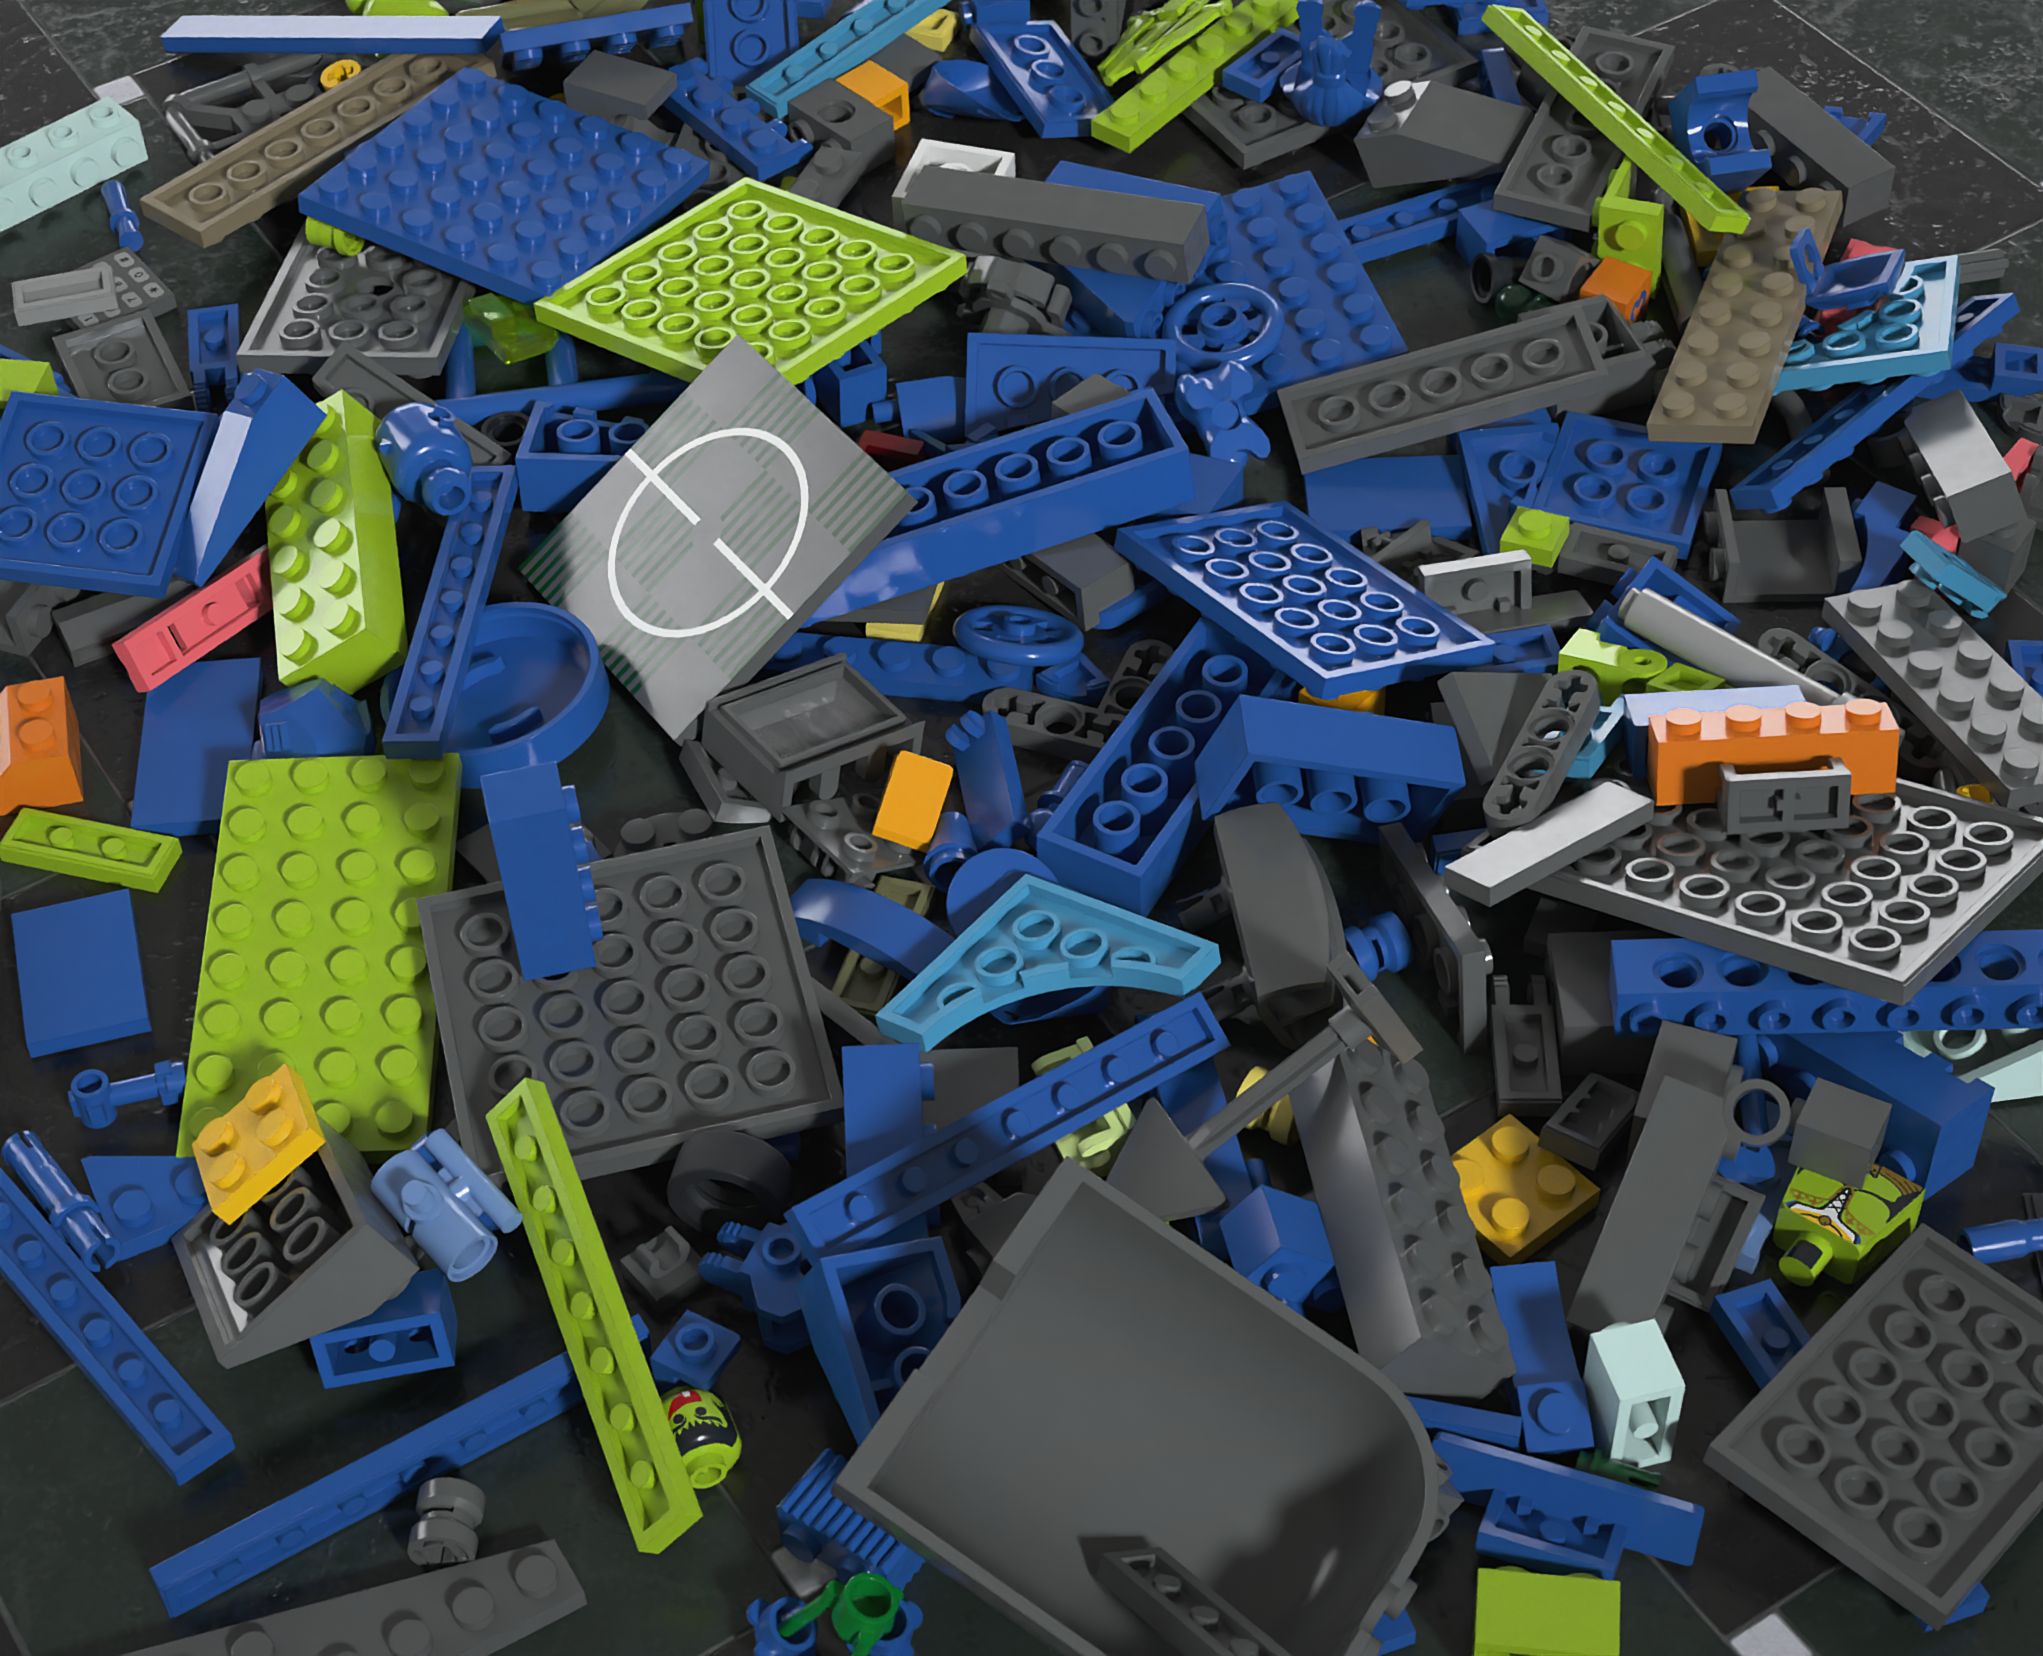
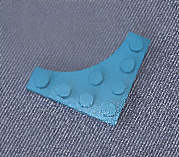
M1958 255L1906 262L1894 292L1889 295V303L1883 305L1877 313L1873 310H1865L1854 318L1838 325V332L1827 336L1819 344L1814 345L1805 339L1792 342L1772 396L1779 394L1781 391L1803 388L1809 391H1821L1832 387L1834 384L1857 381L1861 384H1875L1888 377L1903 375L1929 377L1942 370H1950L1960 283Z
M1025 874L882 1008L875 1017L881 1035L901 1043H919L920 1051L927 1053L942 1039L973 1019L1008 1003L1050 991L1088 986H1124L1163 992L1186 999L1221 964L1219 947L1214 942Z

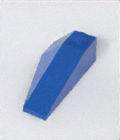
M256 368L252 374L246 376L238 384L234 399L224 411L183 526L177 562L172 574L174 578L202 588L326 418L327 414L284 375Z
M941 1236L820 1258L795 1287L814 1351L859 1447L914 1369H920L961 1311V1297Z

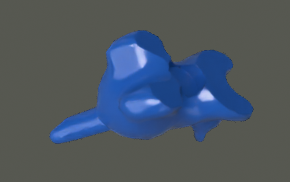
M1226 360L1218 368L1196 374L1187 364L1176 361L1175 379L1177 380V387L1174 399L1179 413L1187 422L1195 426L1199 437L1204 443L1208 457L1242 463L1244 468L1249 459V454L1258 460L1267 458L1271 451L1269 438L1249 418L1244 408V399L1253 390V378L1249 370L1237 361Z

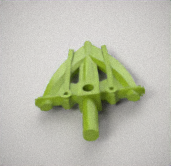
M1170 0L1161 8L1154 9L1151 12L1144 11L1141 15L1131 16L1127 21L1128 28L1119 38L1118 44L1113 47L1110 55L1097 67L1103 82L1107 86H1112L1121 77L1134 70L1137 74L1144 73L1168 51L1202 30L1215 19L1229 16L1233 12L1232 1L1220 0L1218 3L1208 4L1210 0Z

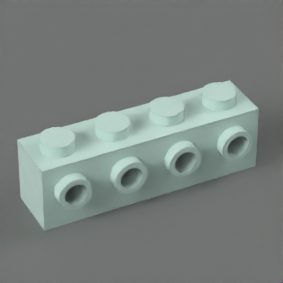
M107 96L0 148V232L148 160L139 121Z

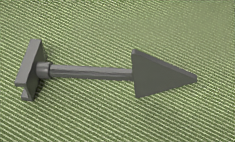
M1345 950L1326 965L1348 1003L1347 1006L1328 1019L1330 1023L1328 1027L1186 1136L1182 1135L1163 1106L1155 1098L1148 1099L1105 1182L1164 1222L1226 1210L1230 1206V1201L1203 1163L1209 1154L1347 1047L1352 1051L1371 1035L1403 1065L1424 1049L1376 986L1368 979L1348 951Z

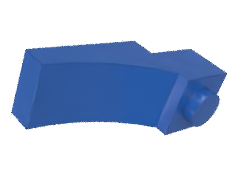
M1876 481L1864 499L1857 497L1853 501L1850 509L1861 553L1862 565L1860 575L1850 593L1855 590H1869L1899 584L1905 579L1911 557L1899 545L1910 534L1909 529L1915 509L1916 495Z
M1555 1261L1489 1267L1488 1273L1493 1284L1492 1292L1501 1321L1509 1334L1508 1344L1517 1370L1513 1376L1503 1383L1505 1401L1511 1404L1512 1416L1523 1417L1518 1453L1548 1461L1578 1458L1581 1449L1590 1452L1595 1447L1585 1383L1584 1379L1580 1378L1571 1346Z

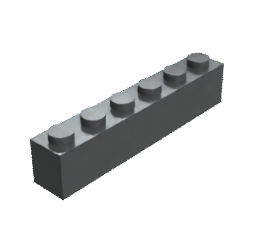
M924 165L901 202L908 235L945 248L1190 284L1210 246L1205 205Z

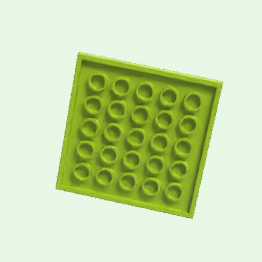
M745 177L558 288L550 297L545 296L534 303L538 322L689 383H692L735 336L739 334L795 386L807 380L810 375L833 360L841 358L845 352L868 337L876 335L882 328L902 315L910 313L916 306L934 294L945 290L948 285L967 274L968 270L965 254Z

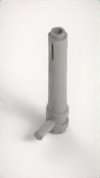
M1636 587L1632 588L1619 607L1618 616L1625 620L1624 626L1706 673L1726 679V684L1733 688L1799 685L1805 701L1818 706L1845 705L1850 700L1859 699L1849 692H1845L1842 695L1838 694L1649 588H1645L1642 591ZM1900 727L1898 750L1904 740L1906 731Z

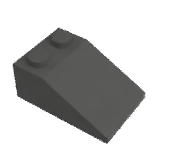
M1404 80L1386 88L1383 97L1367 117L1366 122L1354 141L1373 188L1500 173L1506 168L1535 116L1532 109L1434 81L1411 83Z

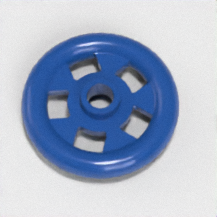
M1242 283L1211 284L1189 292L1173 304L1163 320L1162 339L1176 340V361L1187 364L1194 370L1204 372L1215 369L1226 360L1237 361L1247 368L1264 359L1278 345L1284 331V316L1277 301L1257 287ZM1253 308L1260 313V316L1248 320L1242 312ZM1183 325H1197L1198 334L1182 335ZM1248 334L1257 337L1245 346L1239 344ZM1206 345L1221 350L1220 352H1209L1201 349Z
M1015 605L978 607L962 613L953 625V636L962 648L978 657L1008 665L1030 667L1057 665L1075 658L1084 646V636L1074 623L1055 613L1031 607Z

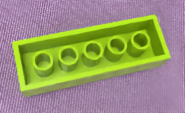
M341 389L324 401L316 403L327 416L265 500L279 681L288 687L323 678L331 685L335 684L348 695H352L406 662L409 651L391 485L376 451L374 441L376 430L381 420Z

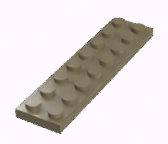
M391 54L140 198L143 214L203 248L217 244L228 234L247 223L258 220L264 213L282 202L297 197L301 191L308 188L344 160V151L347 149L353 150L361 143L369 141L463 67L478 69L488 76L496 77L494 60L482 54Z
M1758 188L1752 191H1742L1737 205L1749 215L1748 217L1751 220L1743 234L1725 233L1647 421L1649 441L1755 443L1806 308V284H1800L1790 256V246L1800 229L1810 228L1823 263L1843 210L1841 190L1824 191L1820 188H1806L1801 191H1774L1770 188ZM1804 249L1806 267L1813 274L1814 263L1809 262L1807 252Z

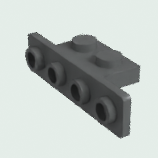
M1525 549L1418 566L1419 591L1484 635L1550 625L1553 633H1566L1578 626L1586 625L1594 614L1581 593L1577 590L1532 597L1531 558Z

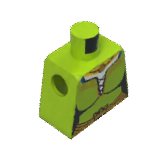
M1874 1162L1862 1190L1798 1167L1780 1204L1772 1238L1777 1247L1786 1251L1779 1261L1781 1272L1794 1284L1804 1287L1812 1285L1822 1271L1844 1284H1856L1914 1231L1926 1189Z

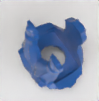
M1299 0L1296 9L1300 17L1299 27L1301 34L1299 44L1302 60L1286 70L1280 78V87L1292 102L1299 115L1304 119L1319 126H1349L1357 122L1372 105L1383 97L1386 88L1382 84V78L1370 67L1373 56L1374 35L1376 34L1377 23L1380 19L1381 7L1376 5L1374 1L1358 2L1353 11L1355 17L1353 30L1338 40L1322 27L1323 1Z

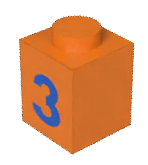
M1606 256L1580 288L1579 300L1604 294L1615 303L1629 324L1639 322L1648 310L1652 271Z

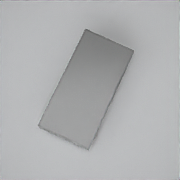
M111 265L11 283L14 312L19 327L119 309L115 278Z

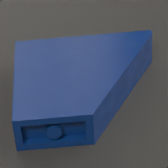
M1061 160L1045 182L1205 205L1210 246L1190 284L1023 259L1028 265L1051 274L1055 278L1054 289L1056 284L1067 287L1073 298L1071 305L1105 337L1159 339L1162 333L1163 320L1169 309L1185 295L1195 278H1199L1203 274L1207 260L1215 248L1221 246L1226 239L1228 219L1223 214L1221 194Z

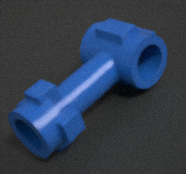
M171 1060L157 1062L154 1065L155 1073L109 1083L107 1075L100 1070L89 1069L80 1072L72 1080L71 1090L68 1091L74 1117H80L82 1123L88 1128L100 1129L114 1122L118 1114L117 1106L161 1097L163 1106L179 1103V1099L184 1098L187 1081L183 1060L171 1063Z

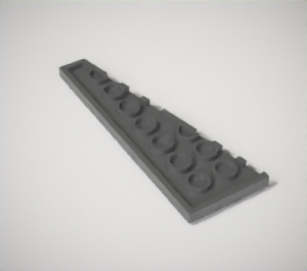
M555 1539L120 1656H488L587 1605L584 1589Z

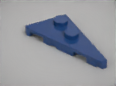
M1558 423L1458 432L1456 449L1483 556L1500 553V539L1517 506L1532 509L1557 441Z

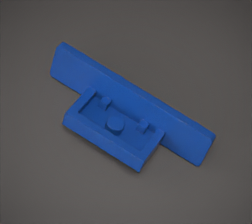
M1443 1431L1436 1433L1432 1447L1450 1466L1453 1475L1449 1478V1481L1465 1502L1487 1508L1478 1530L1474 1552L1550 1575L1567 1576L1573 1573H1587L1598 1577L1600 1580L1614 1581L1624 1548L1684 1566L1692 1565L1705 1514V1509L1702 1506Z

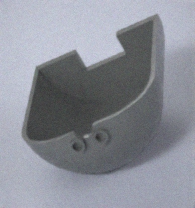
M1066 1156L993 1258L979 1286L919 1370L914 1369L835 1480L830 1494L1060 1656H1185L1171 1643L1163 1640L1153 1627L1134 1611L1126 1608L1116 1595L1097 1580L1101 1553L1154 1547L1164 1549L1292 1656H1377L1383 1642L1372 1635L1376 1624L1382 1614H1385L1393 1621L1396 1620L1418 1586L1408 1577L1421 1557L1435 1524L1438 1509L1439 1481L1434 1450L1419 1415L1399 1387L1382 1371L1072 1158Z

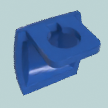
M1810 228L1800 229L1790 246V256L1800 284H1806L1807 295L1805 304L1819 310H1832L1846 307V310L1867 307L1871 306L1879 297L1891 295L1899 280L1906 254L1904 249L1885 251L1823 266ZM1804 249L1807 252L1809 262L1814 263L1813 274L1806 267Z

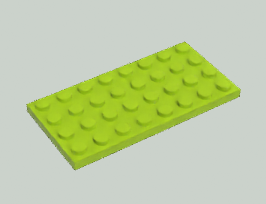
M444 753L443 758L416 760L386 759L385 755L229 761L176 1158L195 1157L191 1144L198 1139L202 1129L210 1121L227 1114L245 1098L248 1090L256 1081L272 1075L284 1063L288 1064L303 1078L315 1113L360 1151L366 1164L385 1163L396 1154L411 1150V1146L426 1132L432 1131L440 1027L416 899L452 892L463 767L459 753Z

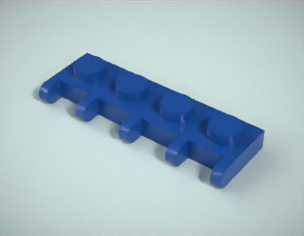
M696 57L668 69V71L676 73L678 87L662 105L759 182L766 180L807 160L811 156L813 146L808 141L799 139L790 143L784 138L788 132V127L781 120L775 119L765 123L758 118L760 104L753 98L748 97L738 102L730 96L733 83L725 76H720L713 80L706 77L709 65L702 58Z

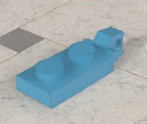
M1918 530L1912 531L1899 545L1915 560L1909 567L1911 572L1931 589L1935 590L1938 588L1949 599L1960 605L1970 616L1981 619L1988 617L1987 614L1999 601L2008 596L1998 585L1977 572L1964 559Z

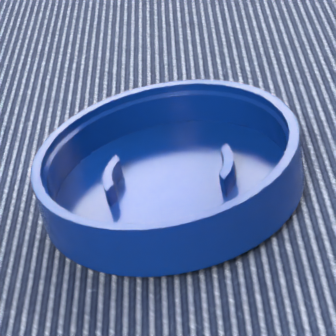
M508 602L485 606L445 753L460 754L463 766L461 788H482L480 776L554 761L559 763L578 749L597 728L604 716L609 701V678L592 632L575 615L555 606L534 602ZM405 663L387 673L383 682L380 708L386 726Z

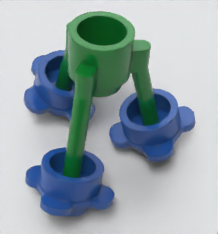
M860 1573L853 1576L846 1585L837 1580L830 1581L822 1595L809 1604H806L797 1597H784L773 1604H770L765 1599H757L748 1606L746 1617L755 1630L757 1644L754 1647V1656H816L817 1647L814 1643L818 1634L816 1618L828 1609L833 1610V1625L839 1637L845 1641L846 1648L851 1654L850 1656H913L914 1650L910 1642L913 1631L922 1624L923 1614L915 1603L905 1602L902 1590L894 1587L884 1577L875 1573Z

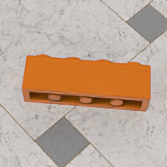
M1854 699L1848 701L1845 705L1818 706L1809 702H1795L1789 704L1786 708L1758 709L1752 706L1738 705L1730 707L1726 711L1703 713L1691 709H1675L1669 711L1666 715H1649L1647 780L1656 806L1715 803L1716 789L1723 788L1718 772L1719 764H1733L1736 774L1741 775L1828 770L1826 765L1827 758H1841L1846 769H1849L1852 775L1850 795L1895 793L1899 727L1887 703H1878L1871 699Z

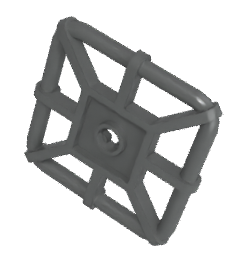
M292 53L258 66L255 62L242 66L241 72L192 88L180 94H171L163 103L162 111L168 125L186 147L188 159L196 167L325 93L326 89L321 83V75L329 65L341 60H353L360 65L362 71L367 68L356 54ZM317 65L306 84L294 85L288 88L287 91L275 94L267 84L269 81ZM246 89H250L257 98L236 109L204 105ZM193 126L235 131L236 135L211 143L209 140L202 139Z

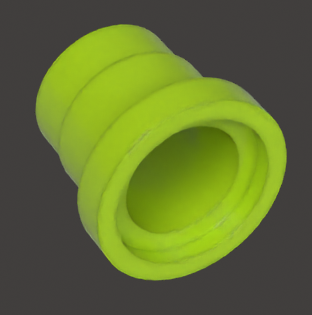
M307 217L305 231L310 244L336 249L339 254L346 256H356L361 251L365 242L364 238L313 217Z

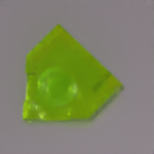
M491 292L470 299L469 305L463 308L464 324L506 365L551 351L559 340L558 329L537 321L534 307L502 294L495 296Z

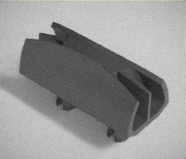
M1279 802L1256 804L1214 816V837L1223 870L1221 882L1212 889L1206 888L1185 899L1181 898L1176 901V904L1182 911L1178 916L1184 928L1192 935L1224 920V917L1230 914L1234 916L1245 961L1242 967L1243 971L1234 978L1229 977L1209 987L1196 990V993L1199 991L1202 993L1217 1022L1219 1023V1021L1244 1011L1250 1005H1255L1257 1015L1284 1047L1297 1051L1330 1025L1328 1019L1348 1005L1326 967L1328 963L1347 950L1334 893L1316 852L1306 838L1301 837L1295 824Z

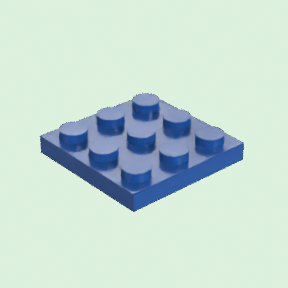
M1567 411L1532 509L1570 517V524L1577 522L1677 546L1676 548L1679 549L1678 558L1688 560L1720 461L1723 443L1649 441L1647 426Z

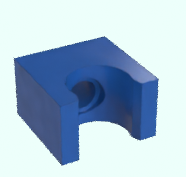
M1756 69L1694 77L1668 103L1675 148L1725 194L1746 190L1772 168L1770 151L1768 149L1754 150L1748 131L1747 114L1749 99L1752 93L1757 92L1759 87ZM1704 132L1716 135L1721 143V151H1715L1706 145Z

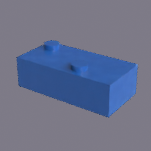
M1239 694L1194 762L1202 820L1214 822V816L1237 808L1279 802L1295 824L1299 834L1379 844L1378 827L1397 822L1402 823L1414 843L1422 842L1466 785L1456 729L1453 726L1381 716L1371 712H1354Z

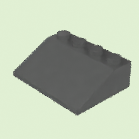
M317 1113L316 1116L326 1142L231 1225H228L213 1213L210 1203H208L171 1238L216 1358L226 1369L371 1315L386 1300H391L401 1294L409 1284L411 1277L420 1269L395 1219L372 1194L370 1187L374 1177L361 1152Z

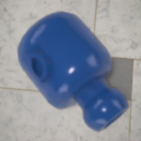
M409 402L396 407L388 413L376 430L375 447L388 479L407 501L425 504L432 512L439 515L460 513L471 501L473 493L471 479L469 478L473 463L469 445L455 425L456 417L450 410L427 402Z

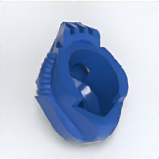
M323 678L278 690L260 701V711L257 713L260 740L254 743L251 756L252 760L371 756L375 750L377 738L367 701L365 699L361 702L354 699L335 684L331 685Z

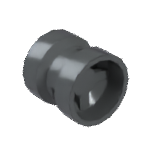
M450 1477L435 1478L421 1485L415 1509L420 1522L413 1526L407 1549L409 1558L418 1566L431 1571L474 1561L478 1538L473 1530L482 1522L486 1503L484 1492L470 1482Z

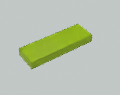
M22 807L0 841L1 861L155 893L160 891L183 852L179 838Z

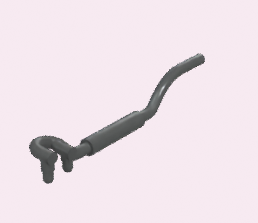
M1659 96L1655 98L1654 112L1658 115H1670L1668 103L1675 96ZM1668 125L1664 129V138L1670 144H1675L1672 125ZM1704 132L1706 145L1710 149L1715 150L1718 138L1712 133ZM1659 187L1652 192L1647 202L1664 204L1661 279L1682 337L1704 283L1683 222L1680 217L1673 214L1671 209L1679 203L1663 188ZM1794 390L1781 391L1779 394L1772 396L1769 404L1782 417L1791 441L1813 424L1805 404ZM1829 467L1823 471L1822 479L1812 484V486L1821 485L1829 480L1831 476Z

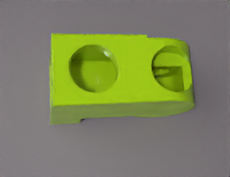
M1579 628L1559 652L1558 673L1567 670L1589 672L1597 681L1598 691L1602 692L1603 706L1611 707L1621 694L1646 693V683L1666 670L1668 661L1659 652L1647 649L1630 650L1625 646L1600 641V633Z

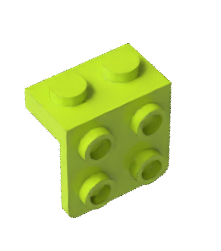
M1625 155L1619 169H1612L1609 174L1605 196H1598L1592 212V226L1598 227V238H1596L1593 244L1591 254L1601 260L1609 256L1652 271L1649 298L1655 299L1661 282L1664 204L1636 200L1637 164Z

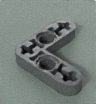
M1153 639L1138 641L1131 645L1123 657L1098 709L1017 688L1005 687L990 692L983 699L982 716L989 710H992L1006 718L1013 746L1072 761H1082L1090 765L1131 710L1120 707L1118 703L1126 698L1140 699L1173 655L1174 650L1167 643ZM1152 665L1148 672V680L1142 678V670H1147ZM1057 722L1068 723L1074 727L1072 731L1065 734H1053L1046 730L1047 726Z

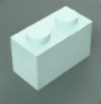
M1651 1319L1634 1324L1626 1322L1615 1323L1600 1332L1590 1334L1583 1379L1595 1449L1596 1447L1603 1449L1601 1456L1637 1468L1670 1461L1685 1383L1656 1320Z

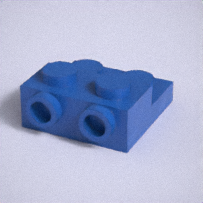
M1652 555L1639 573L1631 567L1628 568L1610 592L1618 601L1615 605H1612L1605 599L1586 623L1585 627L1600 633V641L1625 646L1630 650L1647 649L1659 652L1666 657L1668 661L1667 668L1678 662L1701 670L1624 626L1625 620L1618 616V610L1628 592L1634 587L1641 591L1649 588L1732 635L1742 621Z

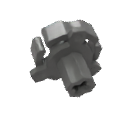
M976 256L974 262H969L967 266L968 273L964 275L958 290L966 303L959 304L956 314L967 323L981 325L978 333L1072 335L1061 328L1073 299L1070 290L1063 285L1056 284L1050 302L1046 304L1055 281L1051 274L1034 266L1012 262L997 256Z

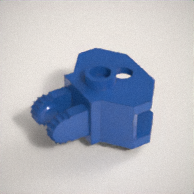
M732 1221L731 1223L726 1222L723 1224L717 1234L716 1240L719 1241L718 1244L728 1253L739 1256L744 1262L729 1256L724 1257L720 1253L707 1252L698 1264L697 1270L700 1271L699 1274L709 1284L712 1283L716 1287L720 1286L726 1291L742 1296L744 1309L756 1313L765 1347L784 1354H790L812 1344L795 1288L812 1266L788 1222L780 1226L768 1222L763 1231L746 1225L741 1226L739 1223L736 1224Z

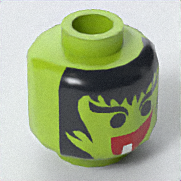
M692 1385L676 1387L661 1396L660 1400L692 1487L696 1489L714 1486L725 1478L728 1470L738 1460L741 1453L742 1440L730 1410L720 1394L712 1390L703 1391Z

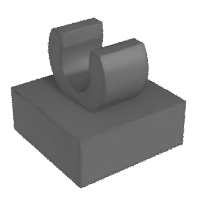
M672 1226L664 1229L663 1233L646 1244L642 1243L635 1251L620 1260L622 1275L658 1315L663 1314L709 1283L703 1279L704 1277L697 1270L702 1258Z

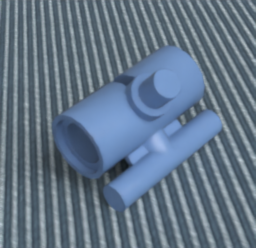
M438 1129L428 1136L424 1145L443 1166L442 1169L436 1172L419 1152L406 1150L396 1154L383 1164L372 1179L370 1189L376 1199L407 1233L412 1234L417 1245L450 1281L459 1282L472 1277L482 1270L491 1260L498 1246L497 1238L478 1217L485 1212L503 1233H509L519 1226L523 1219V1214L446 1130Z

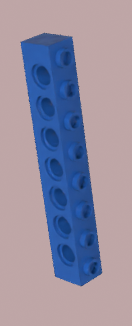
M2043 929L1981 931L1903 1007L1687 938L1611 940L1608 986L1615 1038L1657 1037L1662 1020L1721 1035L2043 1028Z

